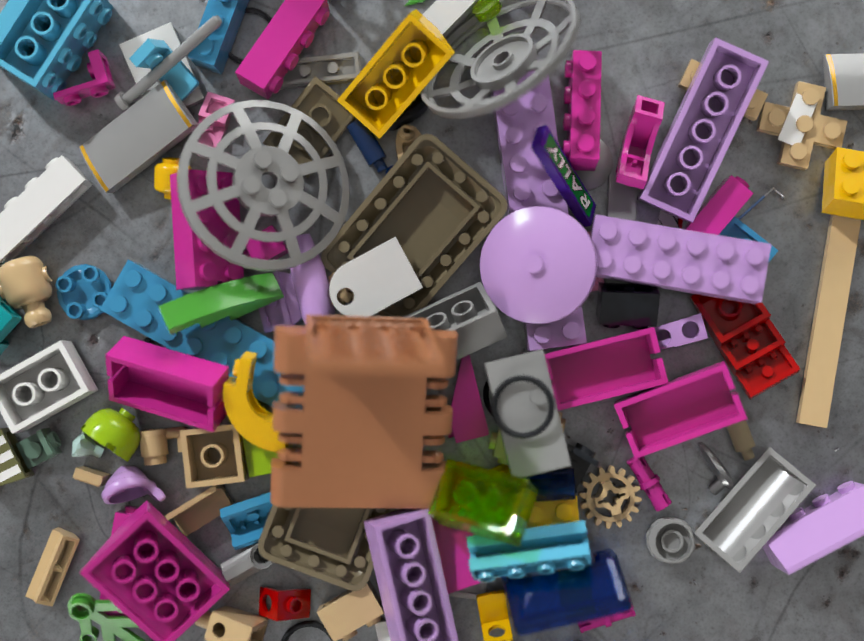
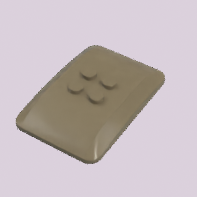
M432 134L420 135L339 230L333 241L323 250L321 260L325 268L334 273L345 263L396 237L423 288L377 313L382 317H404L427 305L505 215L508 206L507 200L503 194Z
M297 443L295 448H302V443ZM272 505L258 542V550L261 556L269 561L348 590H361L368 583L374 567L363 521L393 512L396 508H296Z

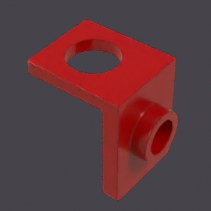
M261 586L259 615L274 621L309 618L311 589L278 591ZM268 595L271 598L270 611L267 609L266 606V598Z

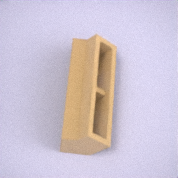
M60 527L52 529L25 597L34 600L36 604L53 607L80 541L74 533Z

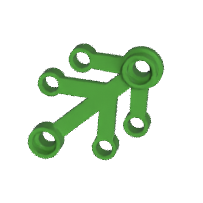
M77 593L70 597L67 604L68 613L71 618L79 621L81 629L80 641H97L99 630L92 626V620L101 626L103 641H116L115 635L123 641H145L126 628L138 627L127 616H108L103 612L118 611L124 614L110 600H96L86 593Z

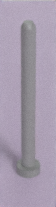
M218 15L210 18L129 91L118 93L114 97L117 105L123 111L131 107L138 97L222 24V19Z

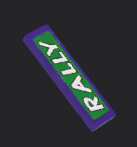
M547 124L537 127L531 149L577 221L583 227L591 226L596 209L595 202Z

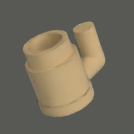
M180 426L140 431L141 457L144 459V465L167 463V454H169L167 439L177 438L178 452H182L180 430H184L186 427Z

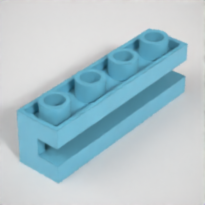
M585 521L467 536V546L470 552V572L474 580L484 583L495 581L497 577L508 576L509 578L517 579L526 576L527 573L538 572L541 575H548L554 573L557 569L568 568L570 571H578L588 565H592Z

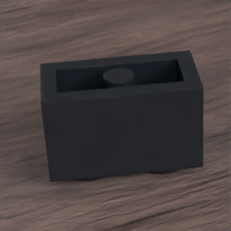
M599 283L596 310L599 324L607 328H618L620 325H628L636 329H646L648 326L657 327L660 292L657 287L640 284Z

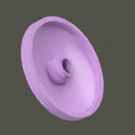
M528 207L507 215L491 230L481 252L480 274L486 293L495 306L503 313L521 322L533 324L551 323L569 316L586 301L596 280L597 255L591 237L585 228L573 217L550 207Z

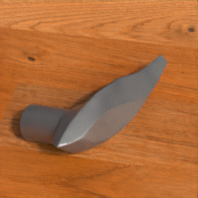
M700 442L698 445L709 463L710 470L717 477L708 489L714 495L719 494L725 487L733 489L732 479L721 461L704 443Z

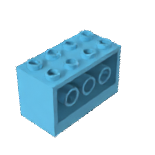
M9 0L0 13V67L50 99L55 100L53 93L66 88L67 79L72 72L77 71L80 67L83 54L87 48L89 49L95 44L98 31L102 25L109 22L114 7L108 0Z

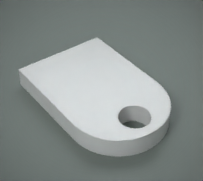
M393 237L339 267L331 278L329 294L333 305L343 315L370 317L423 287L397 238ZM343 288L351 289L354 294L353 301L348 305L340 304L337 300V294Z

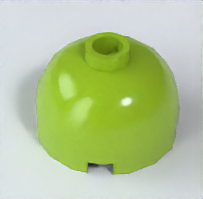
M111 408L101 409L95 412L81 427L83 432L127 462L135 453L140 442L139 428L133 423L136 417L123 408L119 412Z

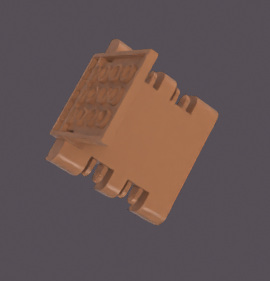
M306 315V326H275L274 371L283 374L280 376L279 383L287 386H304V391L283 392L279 394V401L281 402L273 401L272 429L280 432L278 433V440L283 443H302V448L280 449L277 458L271 459V504L278 507L439 509L447 505L448 462L442 461L444 460L442 452L423 450V445L437 446L445 443L444 435L452 432L453 409L451 405H446L447 397L426 394V389L447 388L449 380L446 378L455 376L457 332L451 330H432L427 318Z

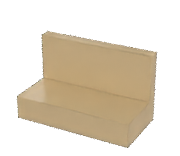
M222 484L214 485L168 513L165 517L167 521L173 518L180 531L185 536H188L220 516L221 508L234 503Z

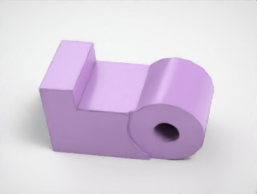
M701 313L654 327L660 350L708 338Z

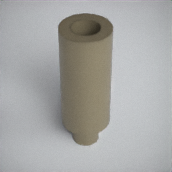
M743 420L726 426L735 451L741 452L744 461L755 458L752 448L756 445L747 421Z

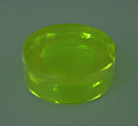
M479 0L473 6L472 12L478 21L485 22L494 18L500 12L502 5L499 0Z

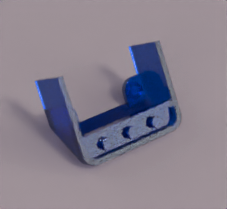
M611 548L594 552L593 558H591L592 565H588L578 571H570L568 568L556 570L548 575L538 574L532 576L527 573L526 576L512 579L508 576L501 577L515 634L527 635L631 610L633 608L631 597L617 554Z

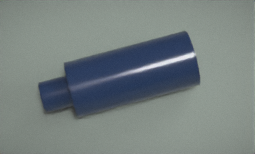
M358 119L349 124L347 129L368 166H374L378 174L387 170L388 167L384 162L387 156L375 135Z

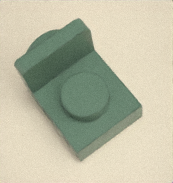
M50 428L40 429L36 431V434L16 443L28 469L34 468L62 453L59 447L61 446V440L57 433L51 431Z

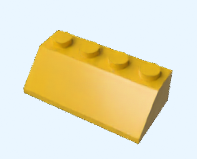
M415 9L407 15L337 101L380 139L455 51L438 28Z

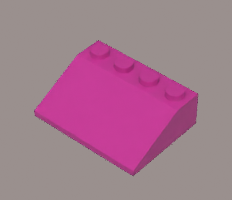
M148 500L122 523L80 571V574L154 641L177 640L230 590L229 582L226 581L222 570L169 520L167 521L166 517Z

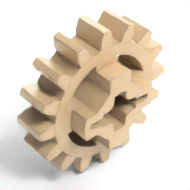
M609 465L608 472H605L600 466L596 476L591 472L588 473L591 479L589 483L586 481L581 482L586 489L585 491L578 492L579 497L585 498V501L580 503L579 506L581 509H589L585 514L588 519L595 516V525L599 526L604 521L605 527L610 529L612 522H615L620 528L622 527V519L625 518L629 522L632 521L629 515L631 511L639 512L634 504L635 502L642 501V498L635 495V492L640 490V486L631 485L635 478L632 475L625 478L626 470L620 468L615 473V467ZM610 478L620 480L625 486H613ZM598 483L599 488L596 494L591 495L594 486ZM608 490L616 494V496L612 497V503L603 500V498L607 497ZM628 499L626 506L621 511L620 507L623 501ZM595 508H606L610 516L598 513Z

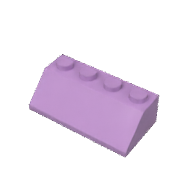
M853 481L845 482L838 486V491L832 495H821L812 500L813 505L805 509L802 507L795 509L762 547L771 565L789 575L863 536L864 484Z

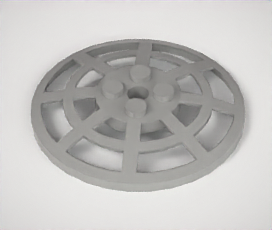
M498 0L478 11L455 28L445 38L446 41L455 50L468 36L485 24L488 25L490 34L475 44L465 55L454 53L447 61L457 65L451 76L450 87L433 90L437 77L436 74L420 92L422 100L433 113L440 117L464 119L492 112L525 95L558 67L574 45L580 27L579 11L572 0ZM547 4L562 7L569 13L557 27L552 22L541 19ZM536 5L531 19L516 21L500 27L497 17L522 7ZM571 25L564 42L558 49L560 35ZM537 28L549 33L536 44L531 39ZM525 29V31L523 32V34H522V33H518V34H511V35L505 36V35H507V34H509V33H512V32H514V31ZM551 43L546 59L537 60L538 52ZM466 67L471 68L470 74L472 79L460 83L461 76ZM536 70L528 79L517 86L519 80L528 71ZM476 86L481 89L472 99L461 94V92ZM505 88V93L485 99L492 91ZM452 95L463 106L459 109L441 108L436 104L435 99Z
M248 100L236 102L218 109L206 117L194 129L184 145L178 163V197L183 214L191 229L201 242L216 255L246 269L281 271L297 267L313 259L326 249L337 236L344 223L350 194L348 173L344 159L334 141L316 121L288 105L268 100ZM266 107L288 113L290 118L286 127L270 122L251 123L244 109ZM233 113L240 127L225 135L215 148L198 142L201 135L212 123L224 115ZM301 121L308 124L322 137L333 156L321 159L313 146L302 135L297 133ZM255 131H272L283 135L278 147L262 146ZM244 135L250 151L245 153L241 159L224 152L232 141ZM293 140L305 149L312 159L311 162L299 165L288 153ZM192 153L210 159L206 175L209 194L195 200H191L188 185L189 161ZM218 163L234 169L232 176L233 186L219 191L216 180ZM339 167L343 189L339 213L325 204L328 189L325 170ZM317 172L319 179L318 198L303 191V176ZM263 175L272 176L275 180V188L269 189L264 187L261 177ZM237 197L241 205L249 211L244 223L239 222L228 211L223 202ZM297 202H300L312 209V212L305 221L293 228L288 211ZM214 206L223 221L238 232L231 249L223 245L207 230L196 212ZM320 215L334 223L321 242L301 254L296 236L309 229ZM260 216L277 217L282 232H263L254 228ZM250 238L263 242L285 241L290 258L262 260L242 255Z

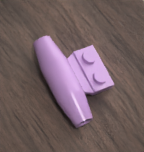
M309 233L296 236L301 254L315 246ZM319 254L297 267L290 268L291 274L280 271L273 272L284 298L259 308L265 333L275 332V326H295L301 319H303L306 326V315L336 316L335 307L329 294V283L325 267Z

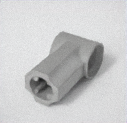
M258 543L224 561L220 566L226 581L233 586L256 572L268 568L274 562L260 558Z

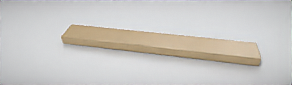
M830 214L796 423L827 428L861 225L860 219Z

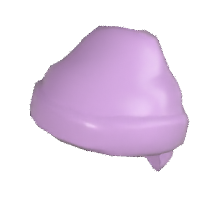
M123 465L114 472L106 482L101 494L105 504L124 503L147 494L157 502H162L166 499V495L161 489L157 488L154 481L149 480L138 467Z

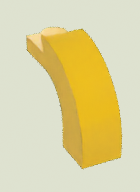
M246 351L234 363L233 376L235 377L230 376L223 386V400L226 413L235 429L246 440L257 447L278 453L280 449L287 448L289 443H283L278 440V433L280 432L272 429L273 413L264 409L255 398L253 378L258 353Z

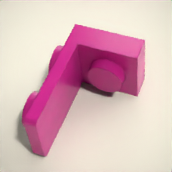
M99 49L87 52L90 62L87 63V68L91 78L95 80L54 92L55 100L66 106H73L81 103L83 98L89 96L95 98L102 97L109 93L108 90L116 88L107 58Z

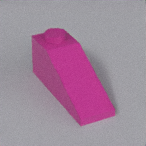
M470 354L461 358L451 401L453 409L452 432L448 434V437H454L456 443L490 435Z

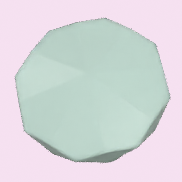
M83 431L72 441V457L92 455L101 458L105 449L96 445L92 438Z

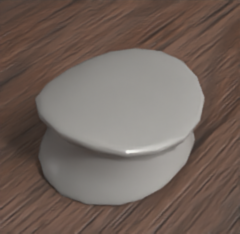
M664 517L657 519L650 525L646 533V544L651 555L657 560L668 564L683 563L691 556L695 548V537L690 525L685 521L675 517Z

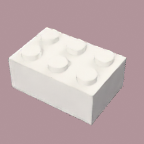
M60 340L0 374V413L12 434L25 432L98 391L72 341Z

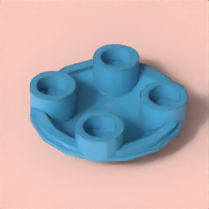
M88 264L71 267L62 276L58 277L55 284L58 303L68 317L80 320L95 319L104 312L99 309L112 289L111 282L105 272L96 266Z

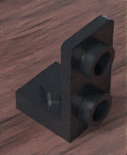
M578 442L575 447L567 444L571 466L555 469L551 472L576 488L589 466L592 464L597 467L600 463L594 459L596 454L594 451Z

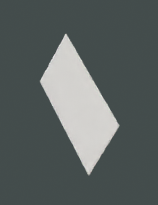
M796 93L778 140L790 145L801 143L805 133L797 129L796 121L803 115L812 117L817 103L807 105L804 103L802 95Z

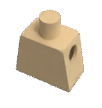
M223 606L213 612L207 610L195 622V625L207 629L204 637L206 641H263L269 618L230 606Z

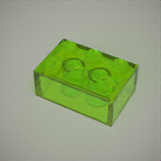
M448 459L428 514L440 525L520 547L539 492L536 487L526 478Z

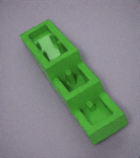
M273 272L217 284L187 294L158 307L170 334L173 335L197 323L203 328L229 316L231 321L284 298V295Z

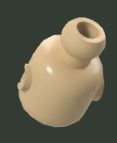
M36 256L20 257L3 264L0 267V296L2 299H6L12 308L24 309V322L29 328L45 325L52 320V314L44 304L53 292L50 283L53 280L47 273V266H44L43 262Z

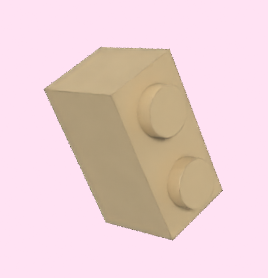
M369 580L361 590H346L319 606L317 614L333 641H338L339 639L347 641L358 633L356 629L365 624L367 627H371L381 621L384 609L379 595Z

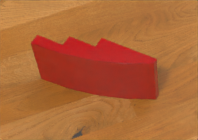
M698 294L690 297L697 313H701L704 325L719 352L749 399L756 397L800 371V367L784 346L785 340L770 320L771 314L762 302L750 304Z

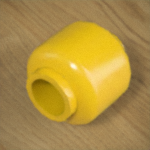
M164 157L162 162L155 165L154 189L164 193L165 199H171L170 175L177 173L180 158Z

